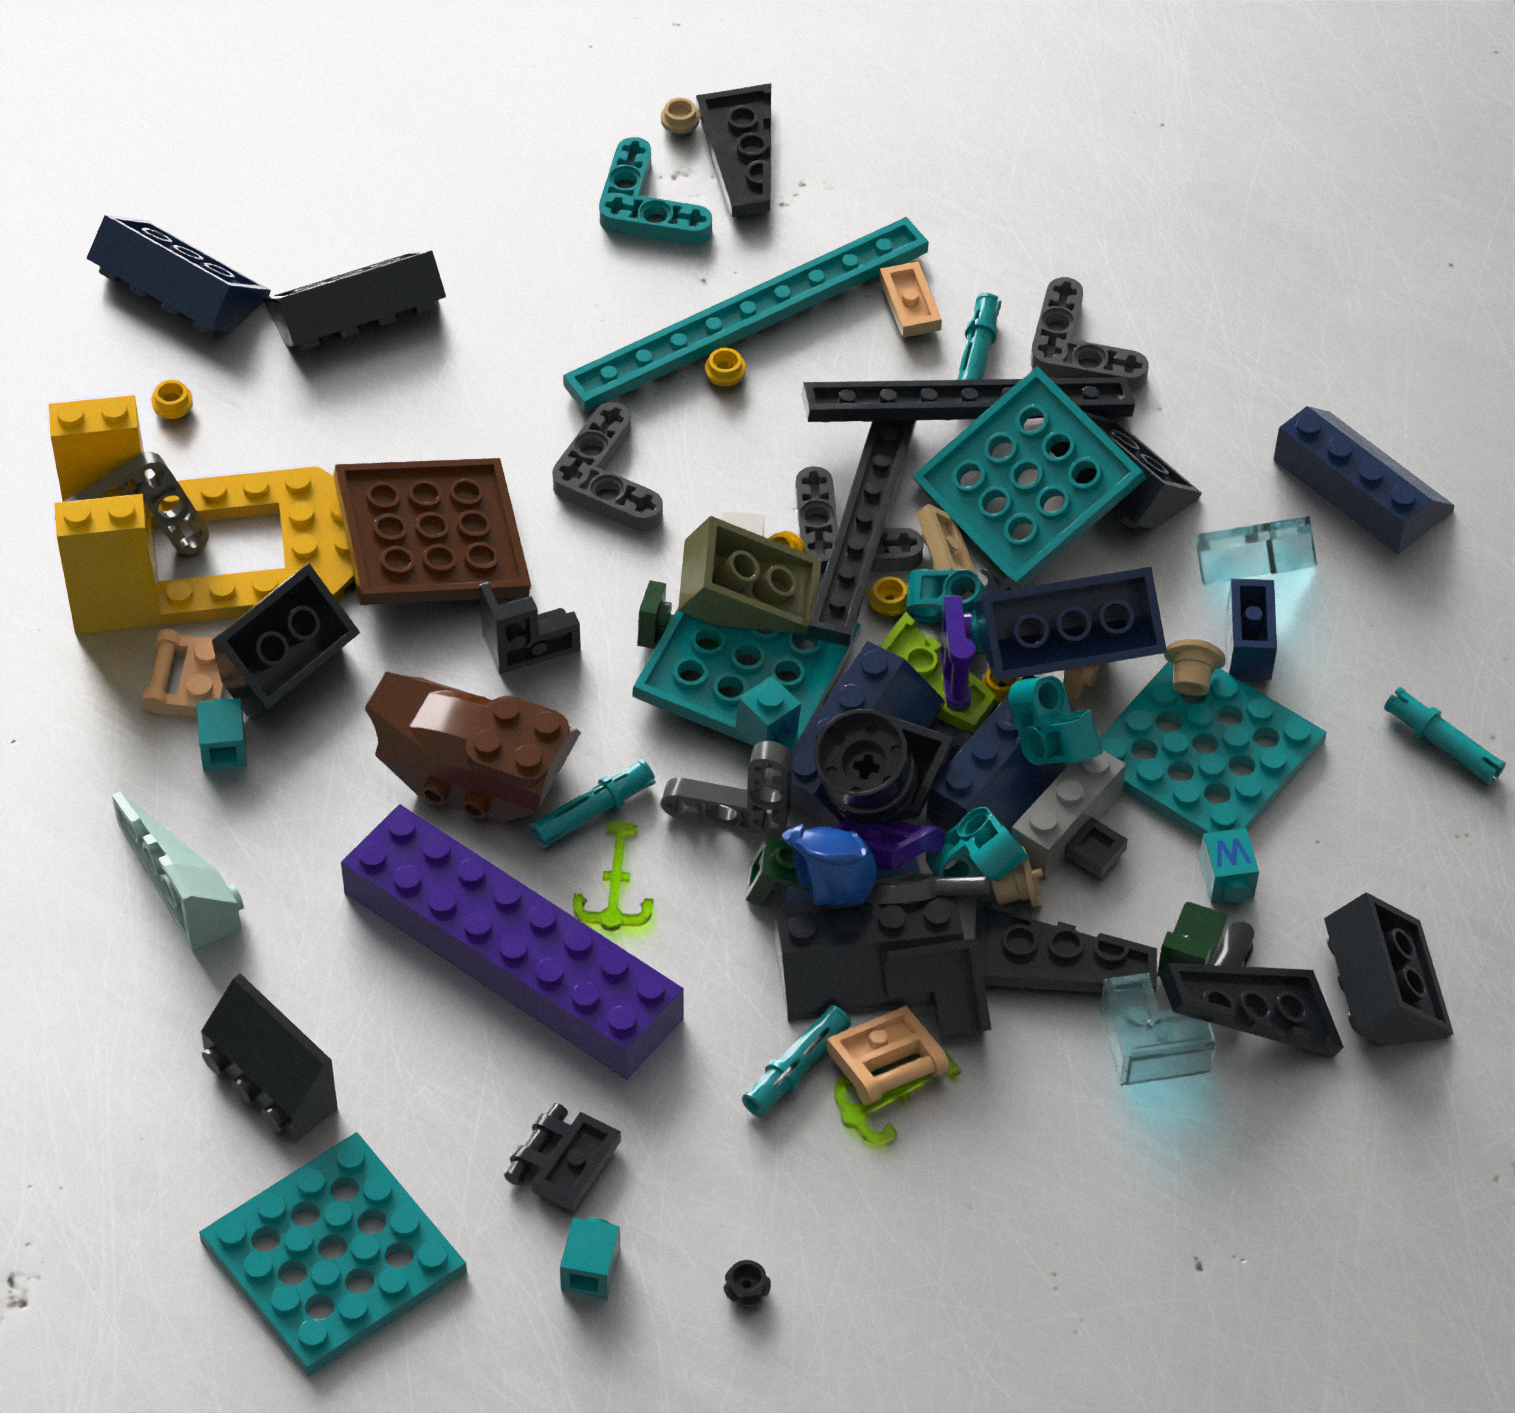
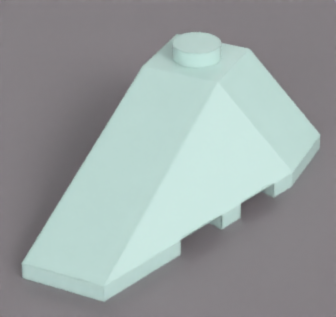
M118 792L112 795L116 820L191 950L193 951L240 930L239 910L244 909V904L234 884L227 886L216 868L124 794Z

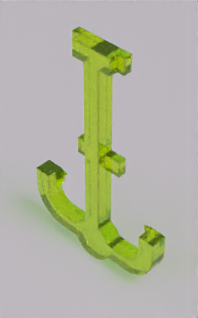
M611 821V823H607L606 833L616 834L612 871H603V881H611L608 907L601 912L587 911L583 907L588 900L583 897V894L574 893L573 913L581 922L600 924L607 931H616L622 926H642L651 919L654 899L645 898L640 903L642 911L638 914H624L618 909L620 882H630V873L622 872L626 834L637 835L638 825H633V822Z
M942 1048L948 1058L949 1071L947 1072L949 1075L955 1077L961 1074V1069L947 1051ZM928 1074L881 1094L879 1101L869 1105L850 1103L843 1093L846 1089L853 1086L852 1082L845 1075L834 1086V1100L841 1109V1122L847 1128L856 1129L860 1136L868 1143L875 1145L887 1143L897 1137V1131L893 1125L888 1122L883 1131L875 1132L865 1123V1116L898 1098L902 1103L910 1099L909 1092L938 1076L934 1077Z

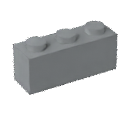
M1103 749L1101 755L1084 761L1070 763L1012 826L1011 834L1029 855L1028 859L1033 870L1042 869L1044 876L1040 878L1046 880L1066 858L1064 856L1065 845L1091 817L1099 821L1122 796L1126 764Z

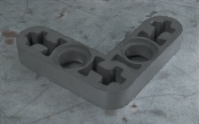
M1060 277L1051 281L1046 290L1032 343V369L1038 366L1048 377L1052 378L1127 377L1131 391L1141 389L1147 382L1149 369L1147 358L1133 350L1073 340L1082 308L1083 287L1078 281L1069 277ZM1062 295L1068 296L1066 308L1059 306V300ZM1051 322H1061L1067 326V329L1053 331L1046 325ZM1048 345L1055 347V353L1052 358H1045ZM1086 358L1094 359L1100 365L1096 368H1085L1079 364V361ZM1108 364L1112 365V370H1107ZM1133 369V373H1127L1126 370Z
M605 403L595 410L554 465L552 470L553 490L556 495L632 529L639 531L653 530L663 520V501L660 495L651 489L605 470L631 433V415L628 408L620 403ZM605 423L611 424L607 429V435L605 434ZM594 445L600 447L603 452L596 456H587L581 450L584 447ZM577 467H579V469H578V479H577V478H573V476H574V475L576 474V472H577ZM603 489H612L618 492L619 495L614 499L604 500L596 494Z
M144 452L135 456L64 501L103 498L108 491L113 489L123 490V496L143 494L144 503H146L178 552L194 554L204 548L209 540L207 526L163 458L154 452ZM148 469H152L155 473L150 479L144 474ZM129 480H132L136 486V489L133 491L127 483ZM174 495L179 497V502L172 510H158L159 504L164 498ZM183 519L193 532L187 538L177 525Z
M812 466L804 468L796 476L795 500L798 535L804 542L805 553L821 559L820 574H824L838 532L832 475L826 469ZM810 485H817L819 499H811ZM820 514L825 516L828 521L823 525H812L806 521V518L810 515ZM885 528L872 572L906 571L919 566L923 558L924 541L922 536L911 528ZM823 540L824 555L819 556L815 551V541ZM881 546H886L887 554H881ZM900 546H907L909 552H902Z
M773 741L758 742L754 745L748 765L747 790L687 778H672L666 782L660 802L661 808L665 813L678 819L762 835H780L786 829L791 811L792 754L787 747ZM772 764L773 768H767V765ZM763 787H768V788L774 789V790H776V791L768 790V789H765V788H763Z

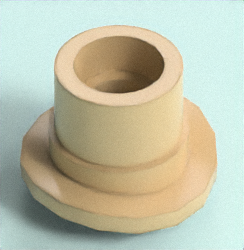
M1199 639L1175 641L1167 646V653L1164 654L1165 660L1171 662L1174 668L1172 689L1178 693L1190 696L1207 694L1212 673L1215 669H1221L1225 665L1226 660L1225 654L1217 646Z
M1027 859L998 883L995 880H991L999 905L1030 899L1033 907L1042 905L1043 896L1037 879L1044 876L1042 869L1033 870L1029 859Z

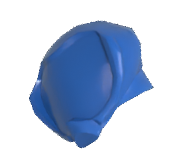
M800 824L782 834L785 842L790 847H793L794 863L800 887H808L815 905L829 904L833 908L845 906L855 908L864 905L875 886L877 864L872 851L855 831L848 832L831 827L804 829L803 824Z

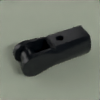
M1241 921L1231 924L1211 965L1246 966L1253 953V927Z

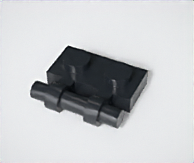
M553 1103L546 1114L542 1113L537 1117L532 1125L533 1133L524 1145L517 1146L510 1156L511 1165L504 1173V1177L511 1184L518 1186L527 1174L534 1173L536 1177L532 1181V1192L574 1212L620 1144L621 1131L582 1112L569 1125L563 1122L568 1115V1110L559 1103ZM549 1142H557L558 1145L549 1157L541 1154Z

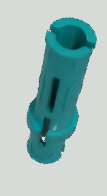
M982 293L976 297L973 317L966 324L965 328L967 341L957 380H979L984 377L991 344L996 341L998 334L996 321L1002 303L1001 300L998 301L999 297L994 294Z
M1402 687L1395 690L1397 697L1393 694L1390 695L1385 703L1384 710L1390 712L1411 727L1415 737L1420 740L1426 738L1481 778L1487 785L1495 782L1493 775L1496 778L1501 775L1506 762L1495 757L1444 720L1440 715L1441 711L1437 708L1431 707L1429 709L1408 694Z
M640 759L612 777L606 775L599 779L598 785L555 809V811L545 817L532 822L529 827L535 841L541 848L545 849L561 837L590 822L600 814L610 809L618 810L623 807L625 800L656 783L650 766L643 759Z
M830 1005L825 1010V1013L800 1036L780 1059H772L765 1067L766 1073L741 1097L747 1110L753 1115L762 1118L785 1093L793 1092L800 1084L799 1078L827 1050V1038L846 1031L851 1026V1020L846 1012L838 1006ZM818 1036H820L821 1038L817 1041V1043L804 1055L803 1052L815 1041V1039ZM790 1067V1071L773 1086V1083Z

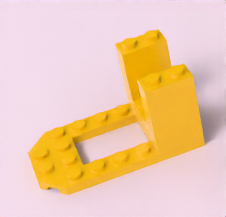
M135 395L48 404L50 437L63 501L54 503L56 537L75 634L241 617L307 563H310L338 602L345 596L344 590L355 580L334 477L320 467L315 466L179 480L178 483L203 521L280 513L285 568L158 581L154 526L160 525L146 503H144L143 494L123 496V490L113 489L108 491L103 498L64 502L130 459L144 453ZM145 471L144 474L148 478V472ZM129 480L127 483L133 491L136 489V486L132 480ZM174 495L164 498L160 502L158 510H172L179 502V497ZM183 519L181 522L177 524L186 523V521Z

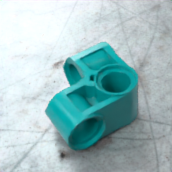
M916 569L911 571L908 577L905 612L919 623L942 621L944 596H962L967 591L975 590L971 597L962 600L963 613H971L972 616L971 641L976 647L975 654H984L980 643L973 601L982 594H988V591L978 575L969 569Z
M1044 676L1016 681L1011 686L1008 695L1009 706L1013 712L1020 737L1021 750L1030 763L1033 765L1060 762L1070 764L1084 761L1103 753L1091 710L1086 709L1071 713L1066 688L1059 678Z
M987 807L973 809L957 825L945 834V843L940 852L937 854L926 852V863L933 874L939 875L940 878L975 877L984 874L997 883L1029 858V855L1020 843ZM958 860L954 866L945 869L950 862Z

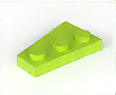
M905 612L880 644V647L904 658L945 701L940 654L941 644L932 636L927 638L915 627L916 621ZM969 671L968 687L972 692L970 707L965 711L955 712L950 710L945 703L936 718L961 730L970 731L973 735L995 707L996 695Z

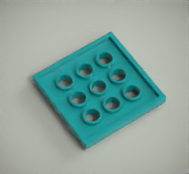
M1036 366L913 474L912 478L942 511L948 513L960 530L1006 577L1009 576L1023 587L1146 479V476ZM1035 415L1044 417L1043 424L1034 431L1024 430V424L1030 417ZM1056 443H1070V448L1065 455L1061 457L1050 456V450ZM999 444H1012V450L1006 457L1001 459L992 457L993 450ZM1093 468L1097 470L1096 476L1091 482L1087 484L1076 482L1078 473L1083 469ZM1029 469L1038 471V477L1033 483L1029 485L1018 484L1019 476L1024 471ZM967 472H981L980 479L976 484L972 486L961 485V479ZM1062 496L1065 498L1064 504L1059 510L1055 512L1044 510L1045 503L1051 497ZM996 497L1007 499L1006 505L1001 511L997 513L986 511L987 505L992 499ZM1030 524L1033 526L1031 534L1026 539L1015 540L1012 538L1014 530L1019 525Z
M677 609L633 685L632 697L752 745L735 728L738 700L740 696L773 676L801 703L798 733L782 744L791 752L821 708L860 635L861 624L856 623L850 646L847 647L807 638V634L775 631L771 634H761L755 629L717 626L682 613ZM703 639H710L718 643L719 646L712 650H706L699 647L697 642ZM800 639L811 641L815 647L810 650H801L793 643ZM743 655H751L759 662L755 665L746 666L739 663L736 658ZM691 670L700 674L701 678L697 681H686L679 674ZM782 671H791L798 676V679L786 682L779 679L776 674ZM726 686L737 688L741 694L737 697H726L719 690Z
M1168 661L1099 737L1101 748L1126 764L1123 791L1199 838L1202 839L1203 833L1241 828H1247L1249 831L1324 744L1327 731L1222 669H1215L1211 676L1209 692L1199 696L1204 702L1193 705L1188 704L1182 699L1185 694L1178 693L1172 689L1174 668L1172 663ZM1222 716H1232L1240 723L1238 725L1225 726L1218 719ZM1162 722H1172L1179 727V730L1165 732L1159 729L1157 725ZM1262 737L1269 738L1276 743V746L1263 748L1258 746L1254 740ZM1205 743L1211 745L1216 751L1202 754L1193 747L1197 744ZM1144 749L1152 752L1155 757L1140 760L1132 753L1136 750ZM1242 765L1249 768L1252 773L1250 775L1238 776L1230 768ZM1181 771L1187 773L1191 779L1189 781L1177 782L1171 779L1169 774ZM1211 793H1218L1226 797L1228 801L1226 803L1213 804L1205 796Z
M355 1132L199 1231L200 1240L307 1376L321 1369L467 1273L464 1259L358 1132ZM343 1186H350L358 1191V1194L349 1201H339L332 1196L338 1188ZM304 1211H311L319 1216L318 1220L310 1226H299L293 1222L295 1216ZM369 1219H378L385 1223L383 1230L376 1234H366L359 1229L361 1224ZM266 1236L274 1237L279 1241L278 1246L269 1252H261L253 1247L258 1239ZM331 1244H338L346 1249L343 1256L334 1260L323 1258L320 1252L324 1247ZM396 1252H405L413 1257L407 1266L400 1268L393 1267L387 1263V1259ZM289 1270H300L306 1274L304 1281L297 1285H286L280 1281L282 1275ZM360 1277L367 1278L373 1282L371 1289L364 1293H353L347 1288L352 1280ZM319 1303L328 1304L334 1309L332 1314L325 1319H313L307 1312L312 1306Z

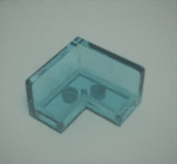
M1310 516L1195 535L1202 583L1205 585L1231 581V578L1245 579L1317 566Z
M1149 973L1104 979L1100 1013L1120 1086L1200 1075L1211 1071L1216 1041L1210 1022L1174 1013L1172 1009L1160 1011Z

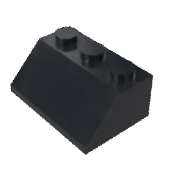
M1084 412L1146 476V479L1114 506L1118 509L1116 516L1123 523L1134 529L1138 526L1156 529L1199 499L1202 494L1201 491L1117 420ZM1058 442L1051 448L1050 452L1056 457H1061L1068 452L1070 443ZM1093 468L1083 469L1078 473L1076 479L1081 477L1086 483H1089L1095 478L1097 470Z
M307 563L212 639V645L222 684L233 698H241L242 710L246 716H250L269 709L360 634V631L310 563Z
M1367 892L1324 918L1329 935L1327 944L1335 957L1339 971L1338 983L1345 993L1350 1010L1348 1019L1351 1027L1358 1035L1364 1036L1382 1046L1443 1039L1454 1034L1420 920Z
M241 973L234 977L201 1030L204 1046L202 1057L215 1074L223 1073L232 1081L235 1092L244 1102L249 1104L253 1101L262 1110L265 1121L274 1131L279 1133L283 1130L294 1142H297L338 1110L332 1059Z

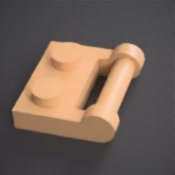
M171 629L159 630L154 644L157 650L149 688H146L142 694L141 707L150 713L197 717L196 702L224 698L226 688L222 684L212 645V639L214 638L183 636ZM185 656L177 694H167L165 691L173 657Z
M907 1006L827 1038L828 1054L855 1086L856 1092L864 1105L879 1101L881 1094L928 1074L935 1077L949 1071V1062L945 1052ZM917 1052L921 1055V1058L876 1077H873L870 1073Z

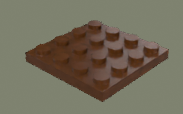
M500 458L335 464L333 477L360 605L480 599L479 584L485 582L489 583L495 598L529 597L531 582Z

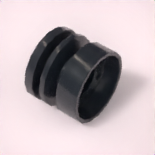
M852 709L835 716L822 728L814 745V764L832 806L844 818L859 824H880L897 817L910 805L917 791L918 770L901 727L889 715L874 709Z

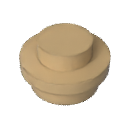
M673 98L666 103L661 111V124L672 133L684 134L691 132L700 122L698 109L687 98Z

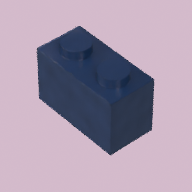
M1231 578L1226 605L1228 673L1237 679L1272 680L1277 652L1274 580Z

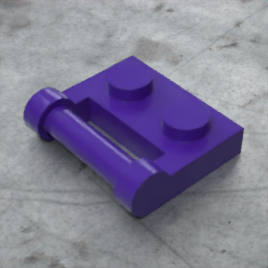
M944 596L940 654L945 703L950 710L962 712L970 707L972 698L971 689L968 687L970 664L975 659L976 649L975 644L971 641L972 616L971 613H963L962 596Z
M894 818L880 824H859L845 819L831 827L848 832L855 831L872 851L877 866L885 870L901 868L905 862L923 852L937 854L945 843V832L941 828L932 825L920 827Z

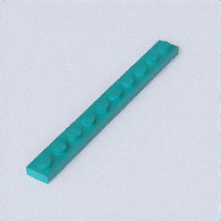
M906 216L563 375V386L581 409L586 412L709 355L717 349L724 348L880 275L881 268L902 265L928 253L929 241Z

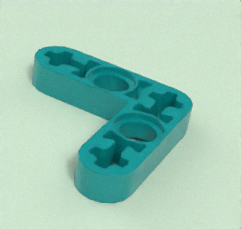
M628 137L620 141L616 147L599 202V222L601 226L615 233L698 245L708 241L712 236L711 212L700 205L642 196L651 169V146L648 141L640 137ZM632 155H636L634 166L628 165V159H631ZM622 180H630L635 183L633 187L628 189L619 188L615 184ZM659 214L666 219L660 223H651L646 220V217ZM673 219H677V224H673Z

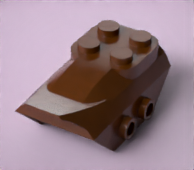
M385 672L365 708V711L372 720L378 738L375 756L416 795L423 797L432 804H443L463 811L474 819H485L497 824L538 812L581 734L578 729L569 726L568 720L561 713L517 697L502 696L491 700L484 696H478L421 677L405 676L391 672Z

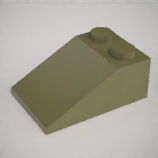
M709 516L685 539L678 611L717 626L807 634L809 621L819 593L821 559Z

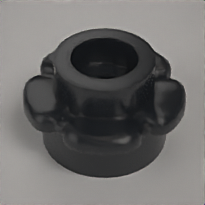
M739 1261L725 1274V1281L727 1283L724 1285V1292L732 1302L739 1301L743 1306H754L759 1304L762 1297L767 1296L770 1292V1278L766 1276L764 1268L755 1261ZM748 1282L751 1283V1287L744 1288L742 1284Z

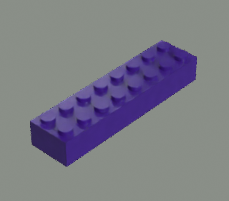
M401 804L341 861L345 894L626 1080L684 1019L683 987Z

